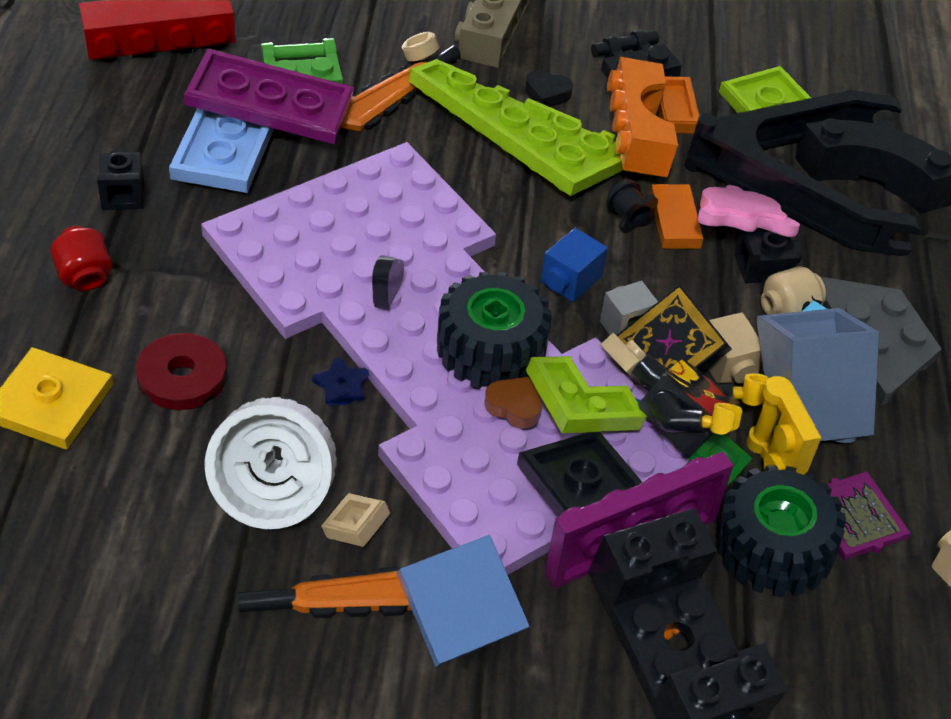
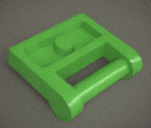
M334 38L322 39L321 43L273 46L272 42L261 43L263 63L343 84ZM315 58V59L291 60V61H290V59Z

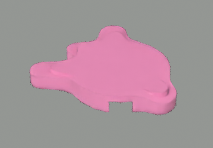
M727 185L726 188L709 187L702 191L701 208L698 215V222L707 226H731L749 232L755 231L756 228H763L787 237H794L798 234L800 224L787 217V214L781 211V205L770 197L752 191H743L741 188L733 185Z

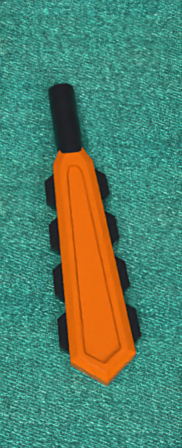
M451 46L426 62H418L414 65L406 64L400 68L399 73H390L382 77L381 83H371L362 88L360 94L353 95L341 128L362 131L364 128L371 129L380 122L381 116L391 115L398 110L399 103L409 102L415 97L417 90L421 91L408 81L411 68L435 59L451 64L460 58L459 49L456 46Z
M398 566L380 568L376 574L368 575L362 570L345 572L342 578L334 579L328 574L315 575L308 582H301L290 589L238 592L239 612L294 609L302 613H311L315 618H331L335 612H345L349 617H365L370 611H380L384 616L403 615L407 610L412 609L397 575V572L401 569Z

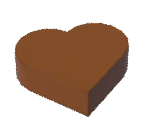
M530 377L496 381L491 383L485 391V408L493 416L505 417L511 425L520 429L534 427L539 422L542 405L537 389Z

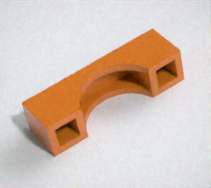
M620 57L617 69L610 71L607 91L612 92L610 111L615 113L612 130L617 133L615 152L620 154L622 170L668 177L678 148L674 124L655 115L666 86L663 64Z

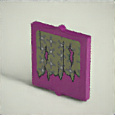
M867 471L841 480L832 478L830 483L827 484L832 489L830 496L840 499L842 503L840 512L845 513L846 516L845 532L838 550L843 561L870 551L880 553L883 547L909 538L910 531Z

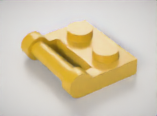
M770 377L766 381L763 390L765 401L756 426H753L748 433L746 444L751 451L761 455L764 461V469L766 466L776 465L778 470H785L786 466L797 468V473L805 475L814 458L821 436L792 383L785 377ZM780 412H781V416H780L778 425L775 427L776 422H777L778 417H779V414H780Z

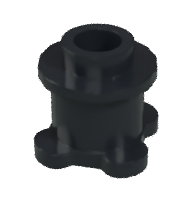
M633 180L622 181L614 185L609 191L606 201L608 210L612 213H617L621 217L622 221L619 223V228L623 233H628L633 228L649 225L654 219L652 215L654 207L658 204V199L653 194L644 197L641 193L640 185Z

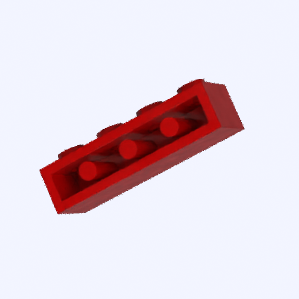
M102 0L79 3L89 60L110 59L117 56L134 54L146 55L151 52L180 51L187 48L236 43L234 12L230 0Z

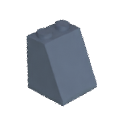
M841 308L757 316L764 375L768 376V378L773 376L785 377L792 383L821 436L820 441L832 440L839 443H850L856 441L857 437L874 435L879 332ZM780 412V414H779V417H778V420H777V422H776L775 427L778 425V422H779V419H780V416H781V412Z

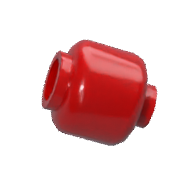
M82 226L68 227L61 232L60 236L51 245L50 254L58 277L62 284L78 291L97 289L106 282L107 277L112 271L113 261L104 237L95 229Z

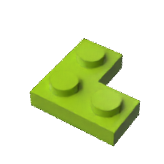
M571 356L531 357L526 372L561 433L641 429L647 416L640 410L636 398L627 385L589 387Z

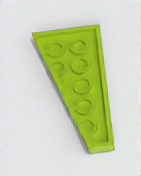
M438 59L410 69L408 81L420 89L426 96L433 98L447 108L450 113L457 115L477 132L488 137L505 152L512 154L532 171L543 176L560 191L567 193L569 196L623 171L620 154L615 152L616 142L614 140L616 135L605 130L601 133L588 131L581 128V120L529 98L525 103L509 97L510 90L499 85L495 88L476 83L477 78L475 75Z

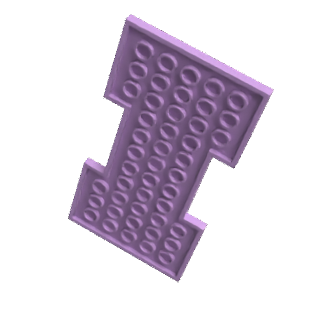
M408 142L201 223L202 236L284 339L323 323L409 427V430L379 444L378 456L452 549L490 534L507 575L549 552L555 518L558 517L518 467L519 452L587 432L561 433L540 395L542 409L539 422L534 427L528 429L514 427L505 417L493 416L486 410L484 400L487 385H480V388L470 386L469 380L460 381L454 377V370L447 371L442 365L443 358H439L437 353L439 307L443 294L448 293L449 287L454 282L461 283L463 277L468 275L478 277L479 272H484L471 256L495 246L496 233ZM382 255L404 261L402 283L389 310L374 307L372 274L376 260ZM596 337L563 354L548 340L545 357L571 356L589 387L627 385L634 397L639 400L648 393L641 384L637 385L625 370L600 345L601 342ZM648 417L640 430L601 432L643 483L652 475L657 473L667 474L684 467L688 463L689 458Z

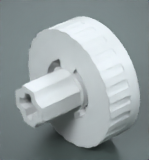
M281 397L256 399L234 410L211 437L205 456L207 484L220 507L239 522L261 529L289 527L310 516L324 500L334 479V471L337 465L335 444L323 420L305 405L298 404L290 399H281ZM274 446L282 449V460L274 458L275 450L272 449ZM244 462H250L252 471L257 475L258 478L266 482L279 483L287 480L290 476H294L297 480L295 481L293 478H291L284 484H280L277 486L265 485L257 481L253 477V475L250 473L248 464Z

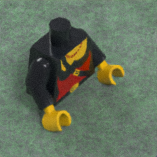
M649 353L631 372L636 379L649 389L648 393L638 403L640 410L687 458L713 433L724 435L738 429L742 408L739 407L740 402L736 399H741L743 403L751 406L762 404L765 400L763 390L766 381L769 379L768 376L763 374L750 373L745 375L743 387H736L734 382L715 383L686 360L681 359L667 370Z

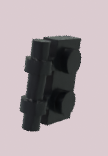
M643 29L632 31L626 37H605L602 42L591 45V53L594 58L606 57L603 58L601 71L607 78L611 70L617 69L620 57L663 64L665 76L679 77L682 64L665 44L651 46L659 42V35L656 30L645 32ZM633 50V52L624 53V51Z

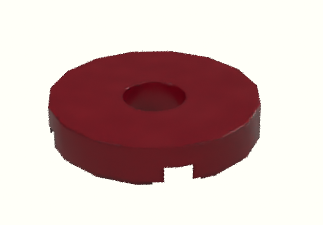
M177 333L156 339L141 351L136 362L138 388L142 394L144 392L145 395L149 396L151 402L155 405L172 410L194 409L204 405L205 399L213 394L215 398L222 391L227 379L224 353L215 342L197 334ZM180 367L193 370L184 376H177L171 373Z

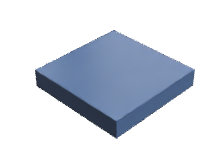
M490 534L401 568L397 572L435 667L530 627Z

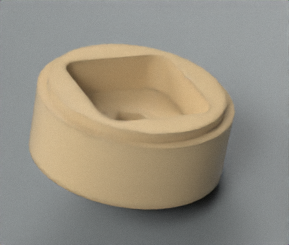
M423 32L407 39L401 48L407 61H426L439 49V44L434 33Z

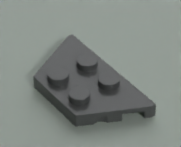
M821 277L826 288V298L822 306L827 309L841 308L879 332L876 398L881 405L887 404L892 400L894 393L903 385L907 387L916 379L919 371L926 370L937 360L942 350L901 289Z

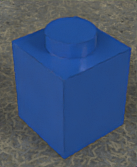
M574 228L545 252L541 282L554 292L574 302L603 276L608 247Z

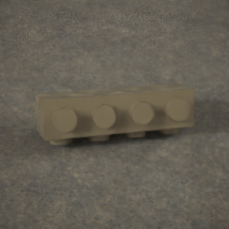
M475 0V2H469L465 21H459L454 41L459 43L460 59L499 68L531 0Z

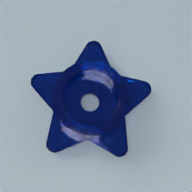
M335 358L330 370L313 374L311 380L313 383L324 388L326 404L346 405L355 400H364L361 384L369 376V372L366 368H349L341 358ZM338 381H345V383L339 384Z

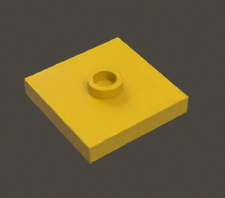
M32 347L0 387V426L68 450L114 385L112 374Z

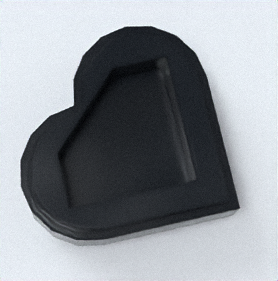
M541 70L532 71L527 75L525 90L534 101L549 107L566 102L572 96L573 82L566 76L551 75Z
M384 255L376 260L372 274L374 307L389 310L402 283L404 275L403 260Z

